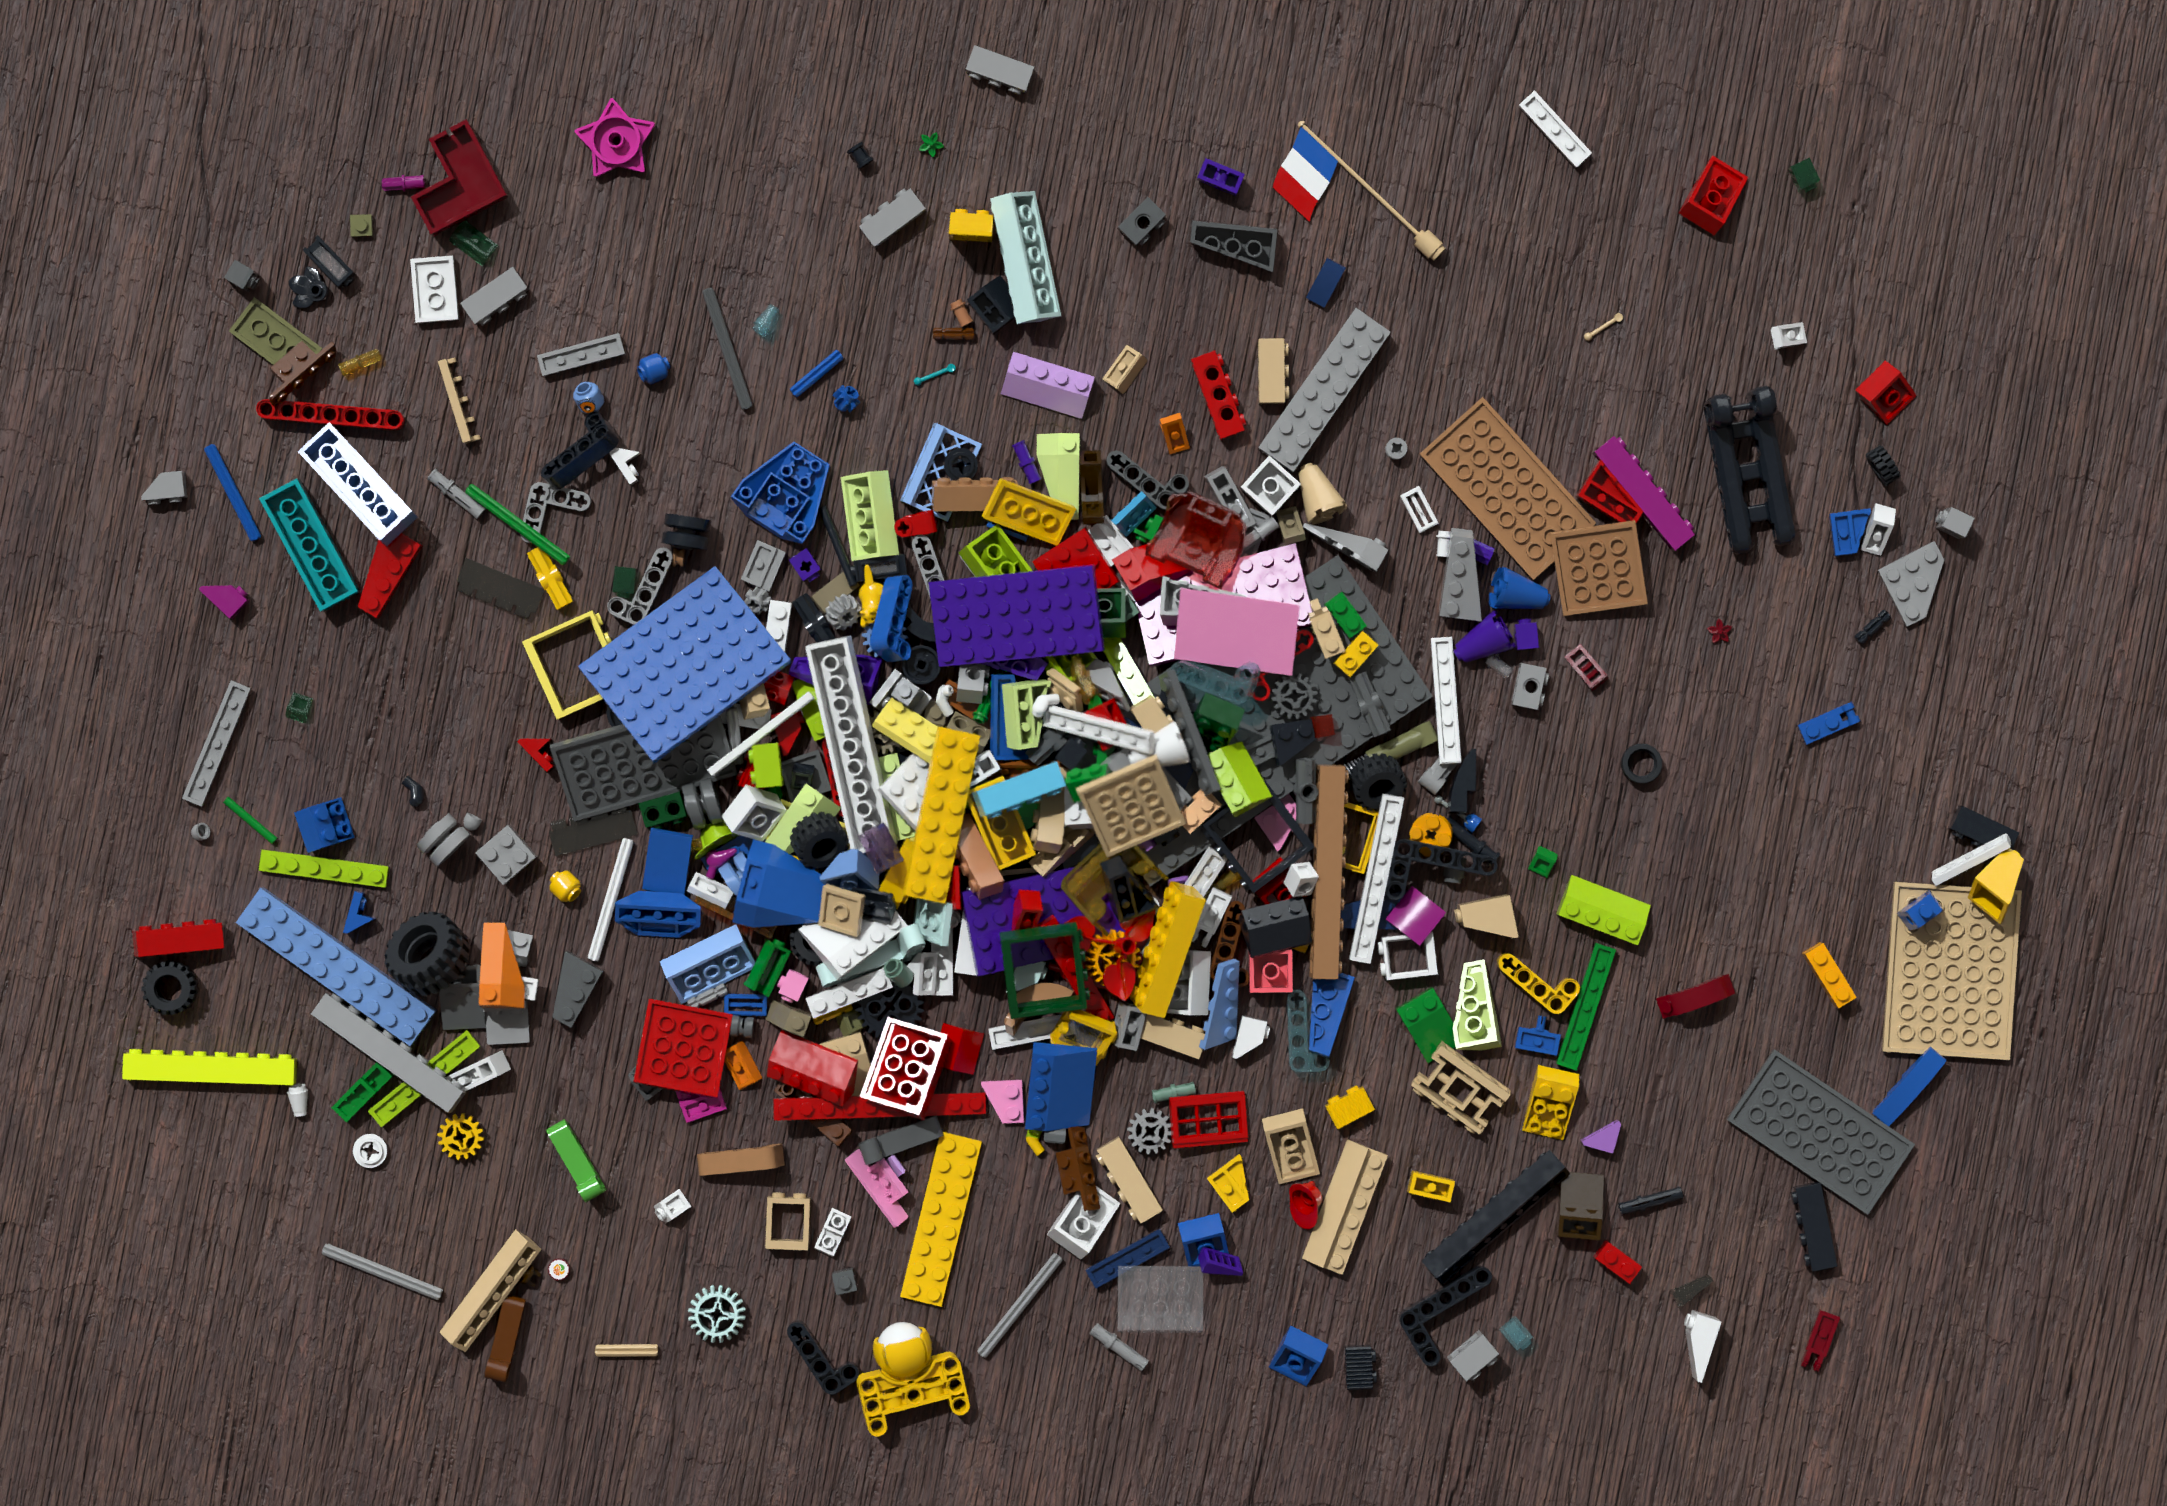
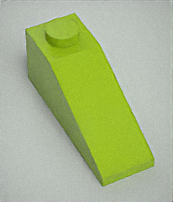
M798 679L792 684L797 700L807 692L814 696V699L801 710L816 742L825 738L815 688L814 685Z

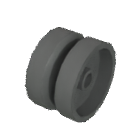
M711 777L700 781V795L695 784L690 783L682 786L685 807L695 831L706 828L705 814L708 815L713 825L724 822L721 805Z

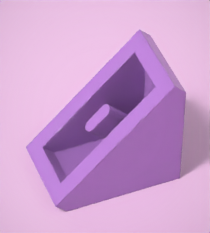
M1615 1120L1580 1141L1584 1146L1613 1154L1621 1123Z

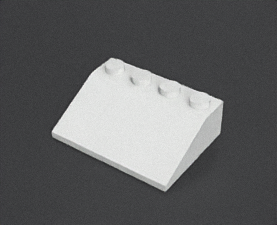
M895 910L891 924L862 919L861 933L858 937L819 926V923H806L798 931L838 981L895 938L900 930L908 925Z

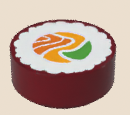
M562 1258L554 1259L548 1267L549 1275L555 1280L566 1278L570 1272L569 1263Z

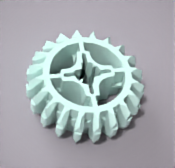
M711 1285L710 1293H708L706 1288H703L704 1296L697 1293L695 1296L699 1301H691V1304L696 1306V1308L688 1309V1312L695 1313V1315L688 1318L689 1321H696V1323L691 1325V1328L699 1327L700 1329L696 1332V1335L699 1336L703 1331L705 1333L703 1340H707L708 1335L712 1336V1343L715 1342L716 1336H719V1341L722 1343L724 1341L723 1335H726L728 1340L732 1338L730 1332L737 1335L739 1332L735 1326L743 1327V1324L738 1320H745L746 1318L745 1315L739 1314V1312L746 1310L745 1307H738L743 1300H734L738 1293L735 1292L730 1296L731 1288L728 1287L724 1293L722 1292V1285H719L718 1291H715L714 1285ZM716 1297L715 1305L712 1308H700L705 1300ZM722 1298L730 1302L734 1313L723 1308ZM719 1304L718 1309L721 1310L720 1312L723 1313V1316H719L715 1324L716 1319L713 1318L714 1315L712 1316L711 1312H714ZM700 1315L711 1319L712 1329L707 1328L702 1323ZM734 1320L728 1328L718 1331L720 1321Z

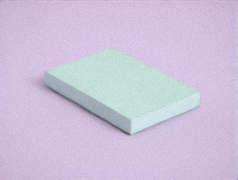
M916 898L913 924L919 925L924 940L940 946H948L952 903L945 902L944 904Z

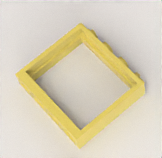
M593 610L522 641L557 720L603 699L598 694L563 710L534 644L590 620L602 647H605L611 642V638L608 632L603 633L601 625H604L599 613L595 614Z

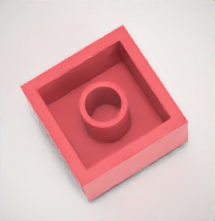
M1292 949L1251 958L1249 954L1250 993L1293 992Z

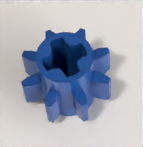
M842 385L832 395L836 398L834 405L840 411L848 410L851 412L860 403L857 399L859 396L858 391L852 386L845 387Z

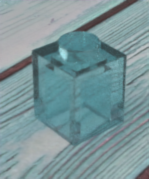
M1516 1316L1499 1328L1516 1350L1520 1348L1524 1350L1532 1343L1530 1339L1533 1336Z

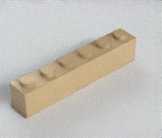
M515 1229L441 1329L440 1333L451 1345L466 1352L539 1254L541 1248L528 1236Z

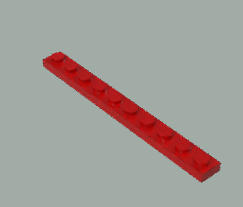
M986 1093L933 1094L926 1116L986 1114ZM851 1096L844 1106L820 1097L773 1099L774 1121L908 1116L863 1099L860 1096Z

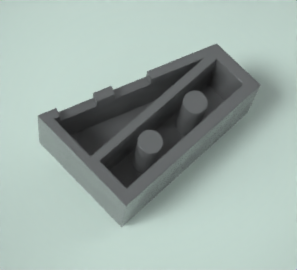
M566 950L553 1018L569 1027H573L604 970Z

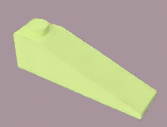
M806 783L772 831L766 843L774 844L788 854H791L794 850L790 844V835L793 834L792 829L797 827L796 823L798 821H802L805 816H811V813L819 814V812H824L825 814L830 813L832 816H836L841 807Z

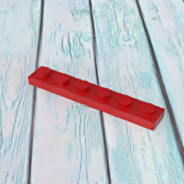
M1051 915L1039 923L1037 927L1057 925L1059 923L1055 916ZM1062 936L1043 939L1074 994L1078 995L1073 950L1068 947ZM1087 972L1088 981H1084L1085 988H1089L1090 1000H1086L1087 1009L1084 1010L1087 1013L1110 1021L1114 1016Z

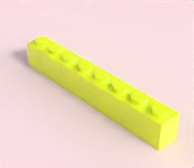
M129 1049V1053L123 1054L122 1079L272 1085L296 1084L297 1058H292L291 1054H279V1058H270L268 1053H257V1057H249V1053H236V1056H228V1052H215V1056L206 1055V1051H193V1055H185V1051L172 1050V1054H164V1050H151V1053H142V1049Z

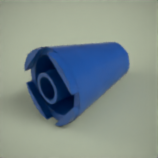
M1499 567L1494 574L1491 586H1494L1493 593L1489 592L1490 607L1495 609H1543L1544 606L1549 604L1550 594L1547 588L1506 567Z

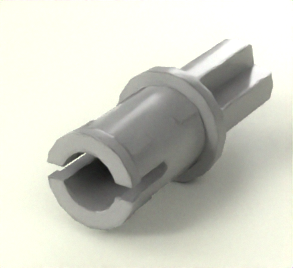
M1270 517L1269 520L1259 527L1255 526L1252 532L1239 540V543L1246 551L1259 541H1264L1266 536L1280 527L1275 519Z

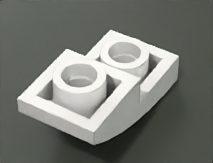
M832 1208L814 1249L833 1257L851 1216Z

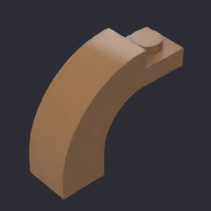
M1054 983L1034 984L1016 994L1017 1003L1075 996L1074 991ZM1009 1012L1004 1020L1006 1032L1014 1036L1026 1017L1011 1019Z

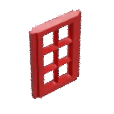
M1244 1091L1169 1097L1173 1148L1248 1142ZM1237 1103L1238 1115L1221 1116L1222 1104ZM1216 1105L1217 1117L1200 1118L1199 1106ZM1195 1107V1119L1179 1120L1178 1108ZM1238 1119L1239 1131L1222 1132V1120ZM1217 1121L1218 1133L1201 1134L1200 1122ZM1196 1123V1135L1180 1136L1179 1124Z

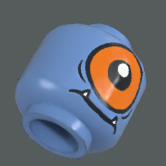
M580 383L573 393V399L582 413H593L599 411L603 406L604 396L595 383Z

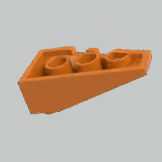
M484 923L479 1006L481 1008H524L525 986L506 924Z

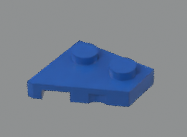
M1871 508L1829 514L1834 556L1857 553Z

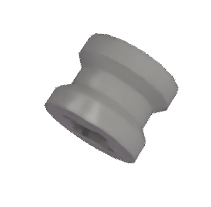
M1393 438L1386 444L1385 452L1391 459H1400L1407 452V444L1401 438Z

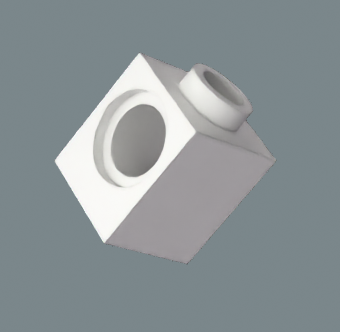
M1310 862L1291 864L1284 884L1293 897L1311 895L1319 876Z

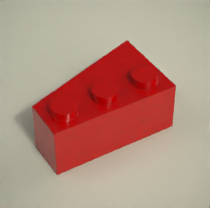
M1601 459L1598 460L1576 495L1577 498L1617 523L1636 520L1637 523L1644 512Z

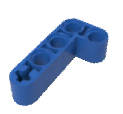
M908 575L893 576L885 579L870 638L872 650L887 662L908 660L911 656L910 645L901 638L913 586L912 580Z

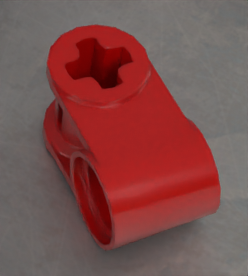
M923 511L897 520L894 525L896 534L900 537H908L937 532L934 511ZM903 524L909 525V529L907 527L904 528Z

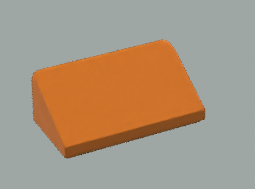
M744 1041L726 1049L724 1062L739 1090L762 1079Z

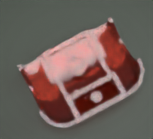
M1190 491L1176 495L1173 493L1167 500L1166 512L1157 533L1146 545L1145 555L1162 563L1169 560L1202 575L1203 582L1222 590L1242 553L1247 526L1239 513Z

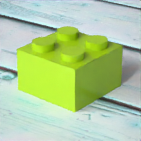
M779 743L752 745V750H749V761L754 763L755 770L751 771L752 784H756V788L784 786Z

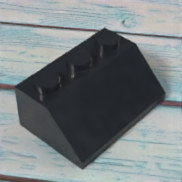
M1302 896L1241 911L1238 921L1251 958L1312 943L1309 914Z

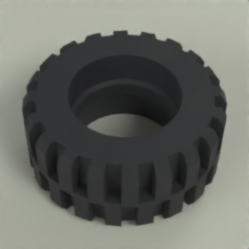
M438 912L419 913V916L410 917L409 921L403 922L399 925L400 928L393 932L392 939L387 943L388 949L385 950V966L389 974L407 992L422 996L430 995V993H439L442 988H448L453 980L456 981L459 978V973L464 971V964L468 962L469 958L468 939L462 930L445 914ZM435 946L433 951L425 959L419 961L421 956L428 949Z

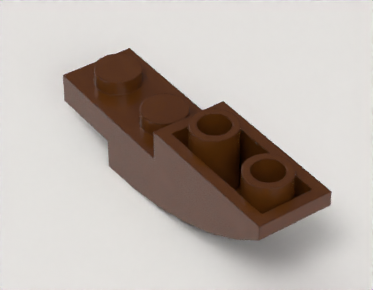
M782 1082L774 1089L781 1098L815 1097L810 1093ZM807 1119L838 1147L853 1132L841 1119Z

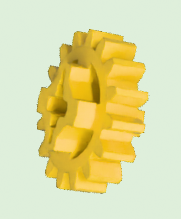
M462 1113L460 1118L454 1114L452 1121L449 1118L445 1119L447 1125H440L443 1132L437 1133V1136L442 1137L438 1144H444L445 1147L442 1149V1152L450 1151L448 1157L456 1154L457 1160L461 1158V1155L468 1159L469 1152L475 1155V1148L480 1149L482 1147L478 1142L484 1140V1137L479 1136V1133L484 1130L477 1128L480 1123L479 1121L472 1122V1115L465 1119V1113ZM462 1123L468 1124L472 1129L464 1128ZM453 1125V1133L447 1136L448 1129ZM458 1131L466 1135L463 1142L460 1139H456V1135L459 1134ZM475 1137L473 1145L469 1148L468 1141L470 1138ZM453 1143L459 1146V1150L452 1148L449 1144Z

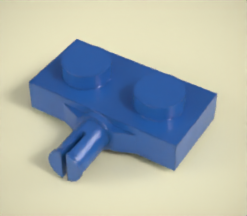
M1538 1015L1536 1028L1518 1027L1515 1048L1557 1056L1561 1035L1545 1030L1547 1017L1543 1016L1542 1018V1016Z

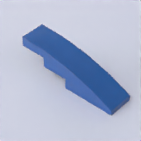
M1930 1046L1902 1074V1078L1891 1088L1887 1096L1873 1110L1872 1114L1884 1124L1890 1126L1945 1064L1946 1059Z

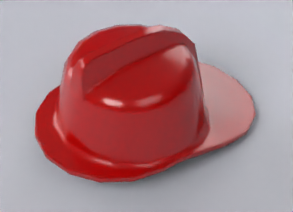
M1315 1181L1293 1184L1289 1188L1291 1216L1298 1226L1304 1229H1311L1317 1224L1318 1207L1322 1203V1194L1316 1187Z

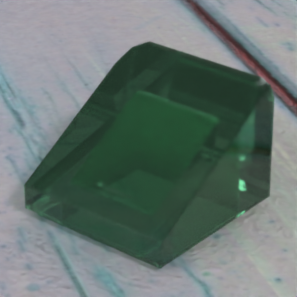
M293 692L286 708L285 716L306 723L313 698Z

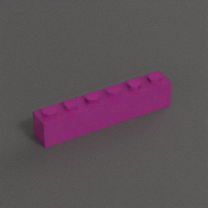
M1615 436L1611 437L1595 450L1593 455L1597 460L1601 459L1609 471L1617 478L1618 482L1644 511L1642 515L1669 548L1672 551H1676L1695 535L1692 532L1694 527L1687 519L1683 521L1679 516L1681 512L1674 503L1670 505L1665 499L1667 497L1665 491L1660 486L1656 488L1652 483L1654 478L1647 470L1643 472L1638 466L1640 464L1638 458L1633 453L1629 455L1625 450L1627 445L1620 437L1617 439Z

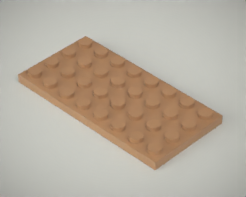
M1483 397L1419 454L1532 580L1555 561L1551 532L1591 527L1596 524L1591 516Z

